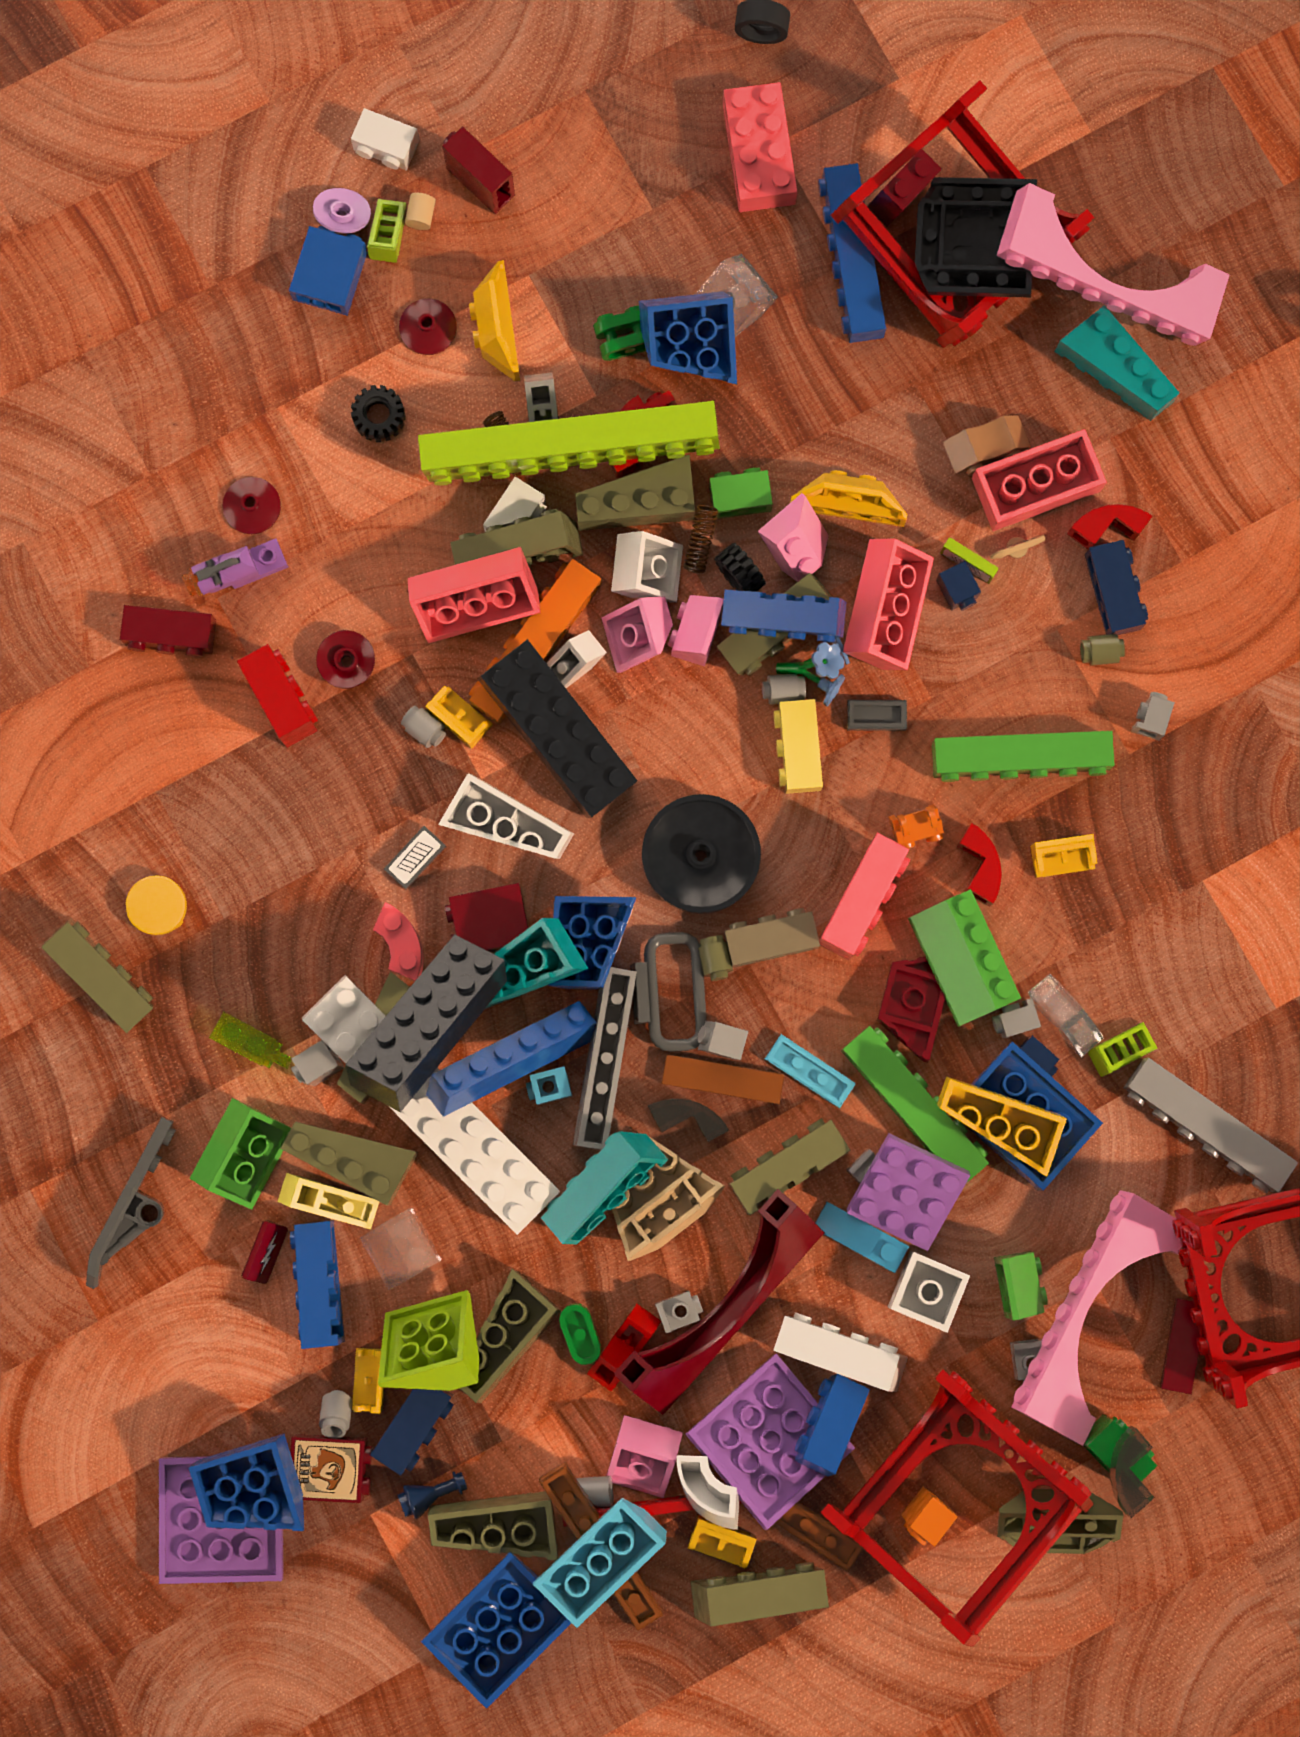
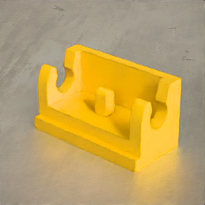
M444 686L425 706L430 714L445 724L447 729L471 749L493 726L489 720L483 717L449 686Z
M1094 834L1036 842L1030 846L1036 878L1095 869V864H1097Z
M356 1348L352 1405L354 1412L370 1411V1413L380 1414L383 1411L384 1387H380L378 1384L381 1349Z
M698 1515L687 1548L738 1565L739 1567L747 1568L757 1538L755 1534L740 1529L724 1528Z

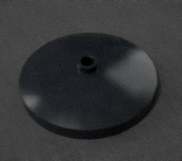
M698 794L685 796L666 805L649 824L642 844L643 869L653 890L669 905L689 913H713L735 904L751 888L759 871L761 861L759 837L749 817L732 802L713 795ZM697 852H705L707 858H704L703 861H698L695 856Z

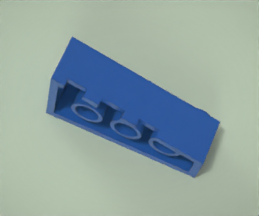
M725 590L721 626L729 627V633L747 634V629L759 630V636L776 637V632L788 633L787 638L805 640L806 634L817 635V641L835 642V637L843 638L847 602L836 597H829V600H825V598L808 595L801 596L800 598L795 595L780 593L766 595L763 592Z
M334 1220L294 1225V1231H290L291 1249L296 1251V1261L293 1262V1276L297 1280L298 1286L295 1298L296 1307L299 1310L300 1322L298 1323L301 1349L339 1345L345 1342Z

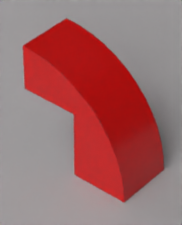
M1120 504L1106 505L1093 509L1080 517L1072 525L1067 535L1088 550L1090 547H1094L1111 524L1135 541L1153 516L1133 506Z
M971 823L957 847L982 862L964 892L971 889L977 900L990 907L994 904L1000 890L1002 878L1000 858L990 838L978 826Z
M636 1304L594 1362L587 1375L612 1392L620 1381L614 1375V1372L634 1350L637 1353L641 1351L654 1334L661 1320L639 1304Z

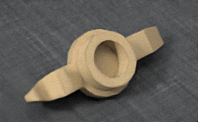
M1040 535L1028 540H1024L1021 537H1013L1008 541L1005 548L994 552L990 559L1004 558L1007 555L1013 558H1021L1027 553L1028 548L1045 541V536Z

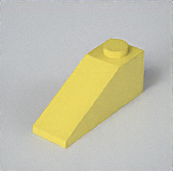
M286 1173L277 1201L291 1208L367 1229L372 1228L379 1201L371 1197L290 1173Z

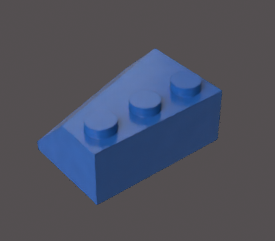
M721 291L639 301L641 333L651 366L737 384L732 296Z
M555 896L553 918L560 920L588 969L548 984V986L575 990H594L604 987L636 901L635 897Z
M285 1434L199 1459L189 1467L206 1527L233 1529L248 1527L264 1528V1530L292 1529V1531H304L303 1492Z

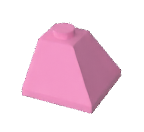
M665 597L639 598L602 617L616 672L621 673L661 654L673 626Z

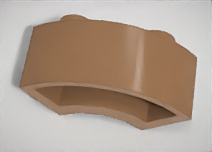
M1018 415L1002 416L987 424L965 429L943 441L955 474L967 472L968 476H973L977 468L1031 448Z

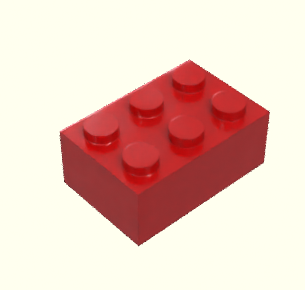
M266 644L237 660L278 738L287 748L318 731L314 723L319 720L307 700L301 701L300 698L305 695L294 676H287L286 673L291 669L279 649L273 651L269 644Z

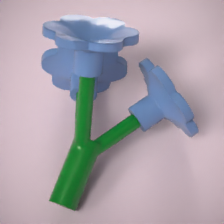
M835 637V642L832 645H829L827 642L818 644L817 651L806 661L777 663L776 672L777 674H802L817 683V687L826 692L823 704L828 707L845 680L844 675H839V670L844 667L845 663L848 665L850 662L847 654L843 652L844 647L840 638ZM816 667V673L818 674V676L823 678L821 679L817 677L816 675L807 671V669ZM827 676L829 679H834L836 677L838 678L835 681L831 682L824 677Z

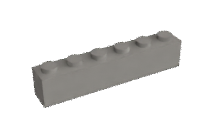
M611 967L604 987L599 988L594 1020L597 1024L589 1045L573 1139L574 1146L602 1150L606 1146L605 1141L610 1134L637 971Z
M1149 1057L1142 1059L1123 1087L1129 1092L1127 1095L1129 1099L1140 1106H1143L1145 1103L1154 1109L1152 1114L1157 1119L1166 1124L1171 1121L1179 1127L1177 1132L1190 1141L1195 1138L1203 1144L1201 1148L1203 1151L1216 1159L1220 1156L1228 1161L1227 1167L1240 1176L1245 1173L1253 1179L1251 1184L1263 1193L1267 1194L1268 1191L1279 1192L1298 1164L1296 1160Z

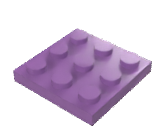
M888 1133L847 1207V1214L928 1251L967 1183L970 1172Z

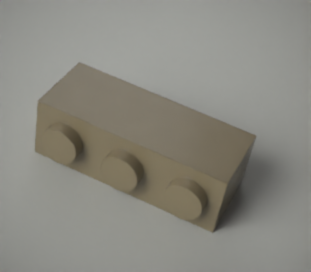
M804 908L788 911V917L776 919L775 915H768L758 918L759 923L747 926L746 921L730 924V930H726L724 936L732 967L735 968L818 949L820 943L812 911L805 913Z

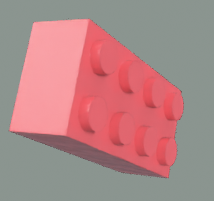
M781 82L723 90V111L739 212L795 205L797 186Z
M1085 429L977 468L971 478L992 531L1099 493L1107 483Z
M895 538L869 539L844 644V653L882 670H908L934 557Z
M521 547L408 578L409 602L428 643L541 613L538 588Z
M877 832L819 939L821 946L847 960L853 955L858 957L869 939L864 936L867 929L872 930L875 928L883 913L878 910L881 902L886 904L897 886L892 883L894 878H900L911 860L906 857L909 851L908 848Z

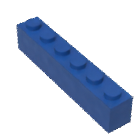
M858 163L824 168L822 179H818L820 197L825 196L826 206L822 208L825 224L830 225L831 234H827L829 252L834 251L836 260L832 262V273L834 279H839L840 289L836 290L837 302L839 307L843 306L845 314L844 317H841L843 334H848L849 343L884 338L886 331L874 256L843 220L837 224L830 216L862 185Z
M578 1001L433 1073L426 1095L444 1117L590 1043L597 1022L582 1003Z

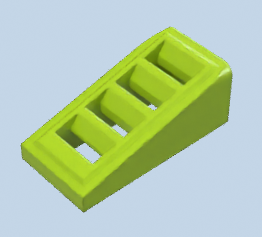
M378 199L367 244L370 259L397 262L407 208L406 202ZM383 212L395 213L397 217L383 215ZM381 223L395 225V227L381 225ZM379 235L392 236V238L379 237Z
M1142 1022L1089 1049L1088 1054L1099 1075L1103 1077L1158 1048L1146 1025ZM1132 1034H1137L1144 1049H1139ZM1123 1039H1125L1127 1044L1129 1045L1133 1053L1132 1055L1129 1054L1124 1042L1122 1041ZM1111 1045H1115L1120 1057L1122 1058L1121 1061H1119Z

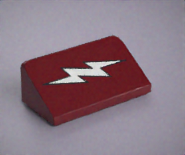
M270 1220L262 1222L241 1276L243 1279L262 1284L268 1282L288 1232L287 1227Z

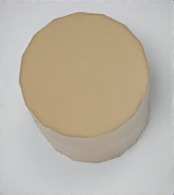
M412 193L410 195L405 224L417 230H429L436 199L424 193Z

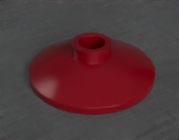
M426 298L411 303L404 310L399 321V332L404 344L413 352L421 355H434L444 351L453 342L457 331V323L452 310L445 303L436 299ZM429 319L432 321V325L430 327H423L422 322Z
M246 477L233 483L226 491L222 504L223 514L227 522L235 530L244 534H259L271 528L277 521L281 511L280 497L276 489L268 481L257 477ZM254 499V506L246 507V500Z
M342 630L330 634L322 641L317 651L316 664L320 675L330 685L343 689L354 688L364 683L372 674L375 666V653L371 643L363 635L355 631ZM343 658H352L351 665L343 666Z

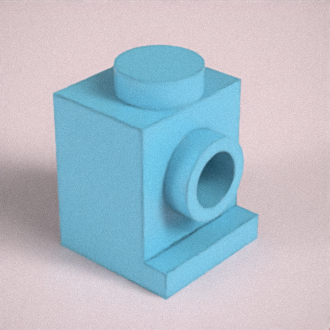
M565 1066L529 1075L531 1082L526 1083L530 1100L535 1099L537 1105L572 1097ZM547 1081H551L554 1084V1090L549 1093L543 1090V1084Z

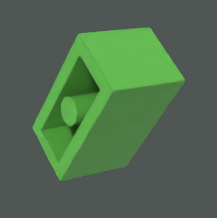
M749 468L744 470L743 474L732 475L731 472H720L709 480L712 507L719 511L717 519L765 513L772 510L773 503L768 470L761 471L760 468Z

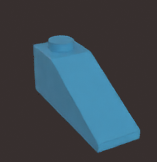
M826 1202L815 1222L825 1232L824 1235L893 1273H896L909 1248L903 1242L847 1214L846 1211L829 1202Z

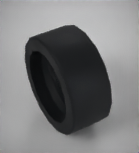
M771 0L743 1L737 6L735 32L741 38L754 43L775 44L782 42L788 36L790 11L782 4Z

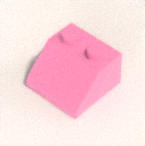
M801 493L758 530L781 570L797 582L807 574H813L822 566L828 540V534L806 496Z
M690 595L687 603H681L677 619H680L681 623L678 631L672 630L668 646L673 647L671 656L705 667L722 616L724 599Z
M624 1415L606 1476H611L612 1483L664 1498L683 1433Z

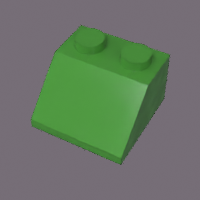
M1031 1251L994 1257L1005 1318L1014 1321L1045 1313L1043 1305H1048L1045 1287H1040L1038 1275H1042L1040 1258L1034 1257V1252Z

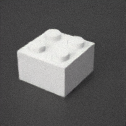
M910 1251L888 1308L948 1333L970 1275Z

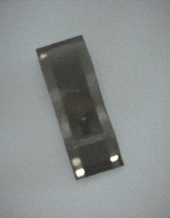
M666 1099L647 1106L661 1133L692 1116L695 1118L707 1142L729 1131L726 1124L715 1112L695 1101Z
M1131 1425L1119 1438L1110 1464V1480L1114 1496L1120 1508L1130 1518L1134 1517L1155 1498L1130 1469L1153 1448L1138 1429Z

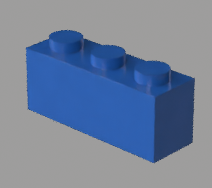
M840 1374L832 1375L828 1379L825 1378L818 1390V1395L821 1396L817 1407L813 1406L808 1414L806 1423L809 1424L806 1434H802L796 1443L795 1451L798 1453L795 1461L827 1477L835 1475L870 1389Z

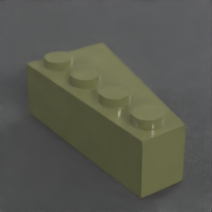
M811 573L807 574L783 593L800 598L801 596L808 595L829 600V597H832L820 580ZM747 629V634H731L717 645V648L738 675L746 673L750 676L762 666L761 661L768 656L771 658L776 656L785 648L784 644L791 640L787 638L788 633L776 632V637L759 636V630Z
M70 918L44 942L41 948L128 1033L153 1009L154 1005L150 1002L153 999L152 995L143 986L137 988L130 981L132 975L121 964L116 966L109 958L111 954L100 943L96 945L89 937L90 933L80 922H75Z
M511 1269L507 1281L495 1300L494 1306L477 1337L479 1352L478 1383L460 1388L475 1403H482L561 1312L553 1302L517 1270Z
M813 1562L796 1564L795 1569L785 1570L784 1567H773L766 1569V1572L755 1573L753 1571L741 1572L737 1576H716L691 1581L695 1619L712 1627L827 1608L829 1603L825 1571L814 1566Z

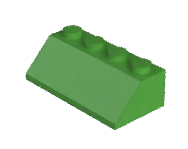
M971 889L908 918L958 1027L1021 999Z

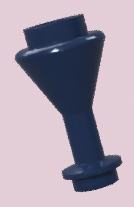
M453 1471V1479L436 1486L404 1485V1492L397 1494L405 1517L413 1515L414 1519L418 1520L439 1497L458 1490L460 1495H463L462 1491L468 1488L462 1472L455 1474V1471Z

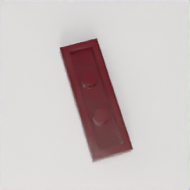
M1175 1298L1160 1388L1192 1395L1199 1355L1197 1338L1200 1337L1198 1326L1194 1325L1190 1310L1194 1308L1193 1301Z

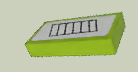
M948 538L940 554L956 564L966 561L971 573L990 584L998 571L997 566L952 538Z

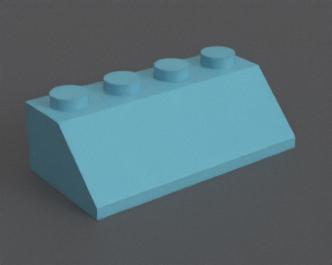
M621 1498L533 1582V1585L578 1628L666 1544L667 1531L645 1509Z

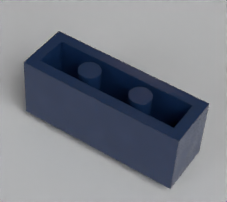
M1124 540L1090 547L1085 553V559L1106 635H1121L1141 630L1146 625V620H1148L1146 605L1140 603L1138 592L1141 590L1140 582L1137 575L1133 576L1130 565L1133 564V556L1130 548L1125 547Z
M413 1389L370 1456L400 1476L405 1469L411 1472L421 1457L416 1452L422 1443L428 1446L438 1431L433 1428L439 1417L445 1420L454 1406L450 1402L454 1394L444 1390Z

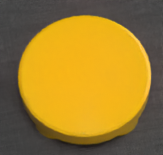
M148 876L139 880L130 889L126 899V912L130 922L138 930L149 935H164L180 927L187 910L186 897L181 887L173 880L164 876Z

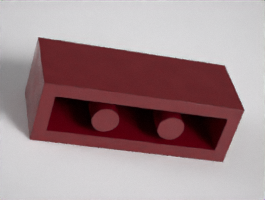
M124 605L119 640L125 646H128L127 649L131 651L145 652V648L157 649L156 652L161 654L174 655L175 651L186 652L187 656L203 658L204 654L213 653L217 620L212 614Z

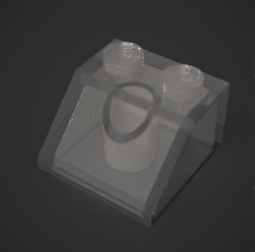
M743 254L723 260L695 293L703 294L724 291L733 297L735 337L758 320L778 298Z
M413 1208L405 1210L360 1238L389 1291L442 1261Z

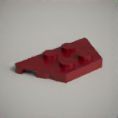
M925 956L911 961L901 960L892 962L876 1021L918 1058L928 1063L945 996Z

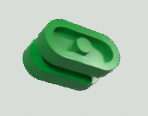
M639 306L630 307L625 310V313L617 315L608 313L597 318V322L593 325L596 338L606 339V342L599 347L603 360H616L646 351L641 333ZM633 331H634L633 334H629V335H626V336H622V337L617 338V336H619V335H623V334L630 333V332H633Z
M580 1303L569 1304L563 1309L559 1319L572 1358L577 1363L582 1365L591 1364L597 1360L601 1351V1343L592 1317L584 1305Z

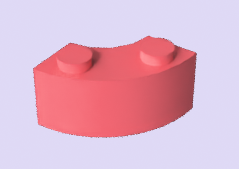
M385 902L373 930L382 936L389 946L391 959L388 969L391 972L416 981L422 974L424 965V953L420 937L411 922L398 909Z

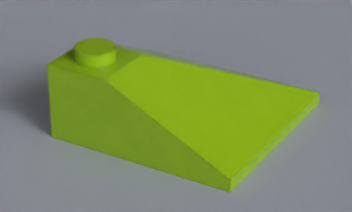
M468 1290L385 1313L378 1377L380 1387L451 1391L478 1383L479 1352L471 1297Z

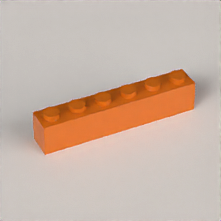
M574 559L568 565L562 564L555 574L557 580L551 588L547 586L539 596L541 613L523 617L520 623L523 627L517 635L514 633L510 635L503 646L506 649L500 659L495 657L486 671L527 639L546 662L602 586L601 578ZM478 680L469 692L471 696L470 704L500 726L506 715Z

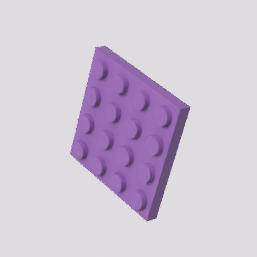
M777 1353L771 1356L686 1433V1436L700 1453L708 1457L709 1464L728 1486L737 1488L739 1500L764 1530H768L825 1477V1475L795 1461L798 1453L795 1451L796 1443L802 1434H806L809 1424L806 1423L808 1414L813 1406L817 1407L818 1403ZM850 1441L842 1460L855 1449Z
M206 1457L160 1458L159 1584L282 1581L283 1529L206 1527L189 1471L191 1465L199 1459Z

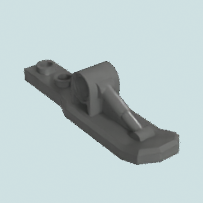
M164 1116L161 1117L89 1255L86 1286L92 1289L99 1286L102 1266L145 1230L157 1225L164 1216L165 1212L162 1203L139 1191L148 1171L154 1173L162 1158L157 1155L162 1144L168 1146L176 1131L171 1128L174 1121ZM151 1204L157 1208V1219L148 1221L142 1216V1208L145 1205Z

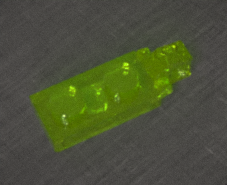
M224 1011L209 1037L260 1066L264 1065L270 1068L274 1062L288 1069L292 1062L291 1057L280 1052L283 1044Z

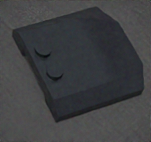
M933 178L926 195L922 197L918 204L915 267L928 295L1031 298V271L1022 267L1018 268L1008 265L1005 259L997 256V252L1016 191L1029 183L1037 186V179Z

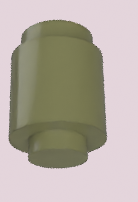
M1117 634L1088 636L1087 640H1081L1080 642L1082 663H1089L1090 666L1119 663L1120 657L1125 656L1124 640L1119 639Z
M718 935L701 939V947L698 948L704 977H710L711 981L728 978V973L733 971L727 942H724L723 936Z

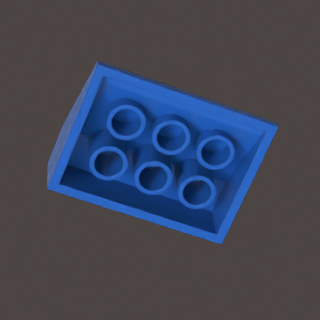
M1011 1042L971 1084L1067 1118L1047 1177L968 1127L1037 1191L1045 1190L1103 1124L1101 1120L1014 1042Z
M511 1551L421 1640L428 1650L486 1709L571 1624L533 1585V1582L539 1576Z

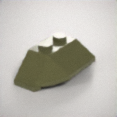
M1034 1489L1032 1497L1038 1502H1048L1054 1497V1490ZM1024 1491L999 1508L997 1537L1002 1540L1005 1539L1012 1546L1019 1539L1025 1522L1026 1501ZM1092 1493L1089 1498L1094 1503L1087 1513L1082 1510L1047 1553L1086 1554L1103 1547L1110 1541L1120 1540L1124 1516L1123 1511ZM1035 1508L1033 1517L1038 1521L1041 1513L1045 1516L1049 1510ZM1031 1526L1029 1533H1031V1531H1032L1035 1527Z

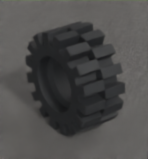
M372 385L371 390L368 391L366 388L362 389V394H357L355 396V403L352 402L351 416L361 436L365 435L367 440L371 441L373 438L376 442H381L383 438L389 441L391 440V435L396 437L399 434L398 429L403 428V420H405L404 407L400 397L395 394L394 390L391 388L387 390L386 386L380 385V388ZM374 404H383L389 409V417L383 423H372L367 418L369 408Z
M736 543L729 545L714 558L720 572L724 574L725 579L736 590L757 592L766 584L762 573L758 571L759 568L754 565L753 560Z

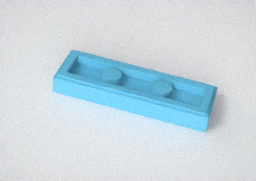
M780 1034L765 1057L766 1061L839 1109L856 1084L782 1034Z

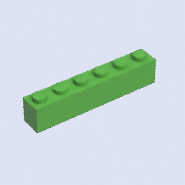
M1112 731L935 738L932 742L934 778L941 777L942 782L959 781V777L971 776L972 781L988 780L989 775H1000V779L1003 780L1017 779L1018 774H1030V778L1048 777L1047 773L1058 772L1059 777L1077 776V772L1088 771L1089 776L1106 775V770H1110L1115 766Z
M868 1026L847 1044L841 1052L926 1150L968 1170L970 1177L967 1182H969L989 1164L985 1158L988 1153L977 1141L972 1143L965 1134L968 1130L959 1120L954 1119L952 1121L946 1112L937 1106L939 1097L936 1095L932 1098L926 1091L928 1087L926 1081L917 1072L912 1075L906 1068L908 1064L906 1058L898 1050L893 1053L886 1045L889 1041L886 1035L878 1027L873 1030L871 1026Z

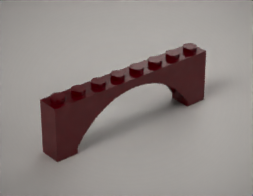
M779 1189L758 1210L760 1222L752 1252L740 1276L720 1303L699 1323L677 1338L650 1350L638 1353L634 1350L614 1372V1375L631 1392L662 1415L667 1412L825 1233Z

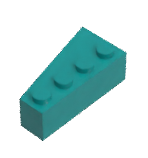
M1105 305L1062 338L1054 351L1061 357L1065 356L1072 361L1075 367L1083 373L1087 372L1097 379L1101 386L1115 392L1121 397L1122 401L1150 421L1173 404L1180 394Z
M540 919L494 954L505 960L507 982L485 1009L588 969L559 919Z
M618 1131L610 1135L605 1141L606 1146L598 1154L588 1159L585 1164L586 1168L567 1183V1189L562 1195L553 1199L548 1204L547 1211L541 1219L562 1244L577 1245L606 1218V1215L603 1213L604 1211L612 1210L622 1204L627 1199L625 1192L637 1184L641 1186L650 1177L646 1173L656 1163L661 1167L669 1160L647 1134Z

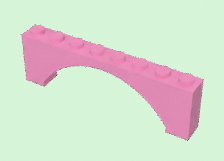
M1031 183L1016 191L997 252V256L1005 259L1008 265L1025 268L1031 271V274L1037 278L1054 281L1061 289L1074 290L1081 293L1084 299L1101 302L1107 305V309L1113 312H1123L1130 315L1135 322L1148 323L1157 327L1156 330L1158 332L1181 338V342L1184 344L1196 346L1211 339L1229 274L1210 265L1203 264L1192 269L1189 277L1184 281L1167 289L1143 291L1114 284L1091 269L1070 244L1057 217L1053 203L1055 194Z
M1120 1190L1118 1195L1112 1199L1110 1211L1105 1221L1099 1225L1096 1231V1239L1091 1249L1085 1253L1082 1261L1083 1265L1078 1275L1072 1279L1069 1285V1293L1064 1303L1058 1307L1055 1314L1056 1319L1051 1329L1044 1335L1041 1343L1042 1347L1037 1357L1029 1364L1028 1374L1022 1386L1016 1390L1011 1408L1082 1446L1084 1445L1096 1420L1094 1416L1090 1415L1085 1403L1078 1373V1345L1084 1319L1095 1297L1105 1284L1128 1265L1157 1253L1171 1252L1178 1254V1250L1182 1246L1180 1238L1175 1236L1172 1226V1220H1176L1175 1217L1134 1193Z

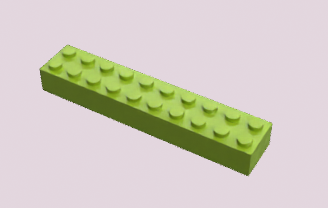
M714 401L418 435L421 470L429 482H434V485H448L454 479H463L464 482H476L481 480L480 476L492 475L494 479H503L509 477L510 473L521 472V475H535L541 469H550L551 472H563L568 470V466L579 465L581 469H590L597 467V463L609 462V465H622L628 459L637 458L639 462H650L656 459L655 456L667 455L669 459L684 457L685 453L696 452L697 455H710L714 453L715 449H720Z

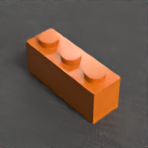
M922 1486L901 1513V1516L906 1521L903 1526L907 1528L906 1530L922 1545L929 1542L934 1547L958 1517L943 1501L924 1486Z

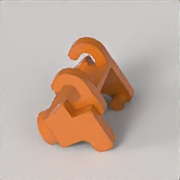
M934 804L928 805L924 810L910 814L896 815V817L895 815L888 816L895 842L908 849L914 847L917 840L926 838L927 842H935L944 838L942 820L940 819L938 808Z

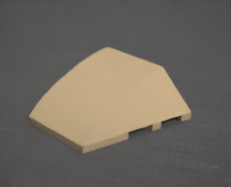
M651 1137L649 1138L669 1160L661 1167L656 1163L646 1173L650 1178L641 1186L637 1184L625 1192L627 1199L612 1209L628 1261L654 1252L664 1246L704 1215L725 1188L724 1185L713 1180L695 1166L687 1163Z

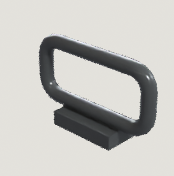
M668 932L654 935L645 945L644 962L630 965L631 971H637L632 997L634 1024L648 1023L651 1041L656 1047L664 1051H688L699 1047L698 1033L701 1027L705 1025V1021H707L704 974L698 948L701 946L698 940L689 933ZM685 944L691 952L696 1030L694 1036L688 1039L669 1040L661 1035L656 969V950L660 945Z

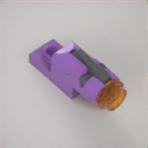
M275 538L251 549L245 546L192 566L190 569H187L188 573L183 574L182 578L190 596L198 594L200 597L229 586L237 589L286 569L288 565Z

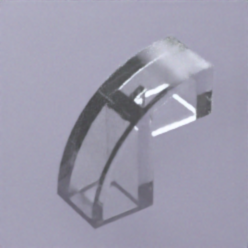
M1051 974L1047 975L1027 992L1029 997L1033 999L1036 1009L1059 1029L1066 1044L1080 1057H1083L1104 1039L1099 1029L1080 1004Z

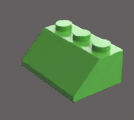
M232 1098L190 1179L206 1190L252 1210L284 1151L280 1148L291 1127Z

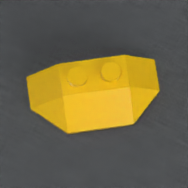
M504 260L494 265L473 292L474 303H469L471 321L477 320L478 330L473 331L475 349L481 348L482 358L513 381H520Z
M833 470L830 473H823L791 496L790 503L801 493L804 494L816 514L904 527L907 520V513L883 481H876V477L870 475H860L857 478L847 476L846 472Z

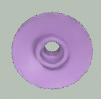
M332 188L325 190L315 198L313 203V214L316 220L323 227L334 232H356L364 228L370 220L371 209L366 199L349 189Z

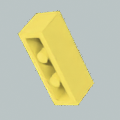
M815 699L780 702L778 710L774 711L775 728H780L781 739L776 740L777 757H783V768L779 769L780 786H785L786 794L821 791L823 782Z

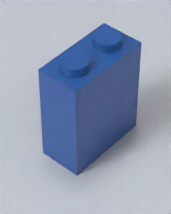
M309 226L289 288L292 300L348 316L368 253L365 242L353 234L343 236L323 226L318 228Z

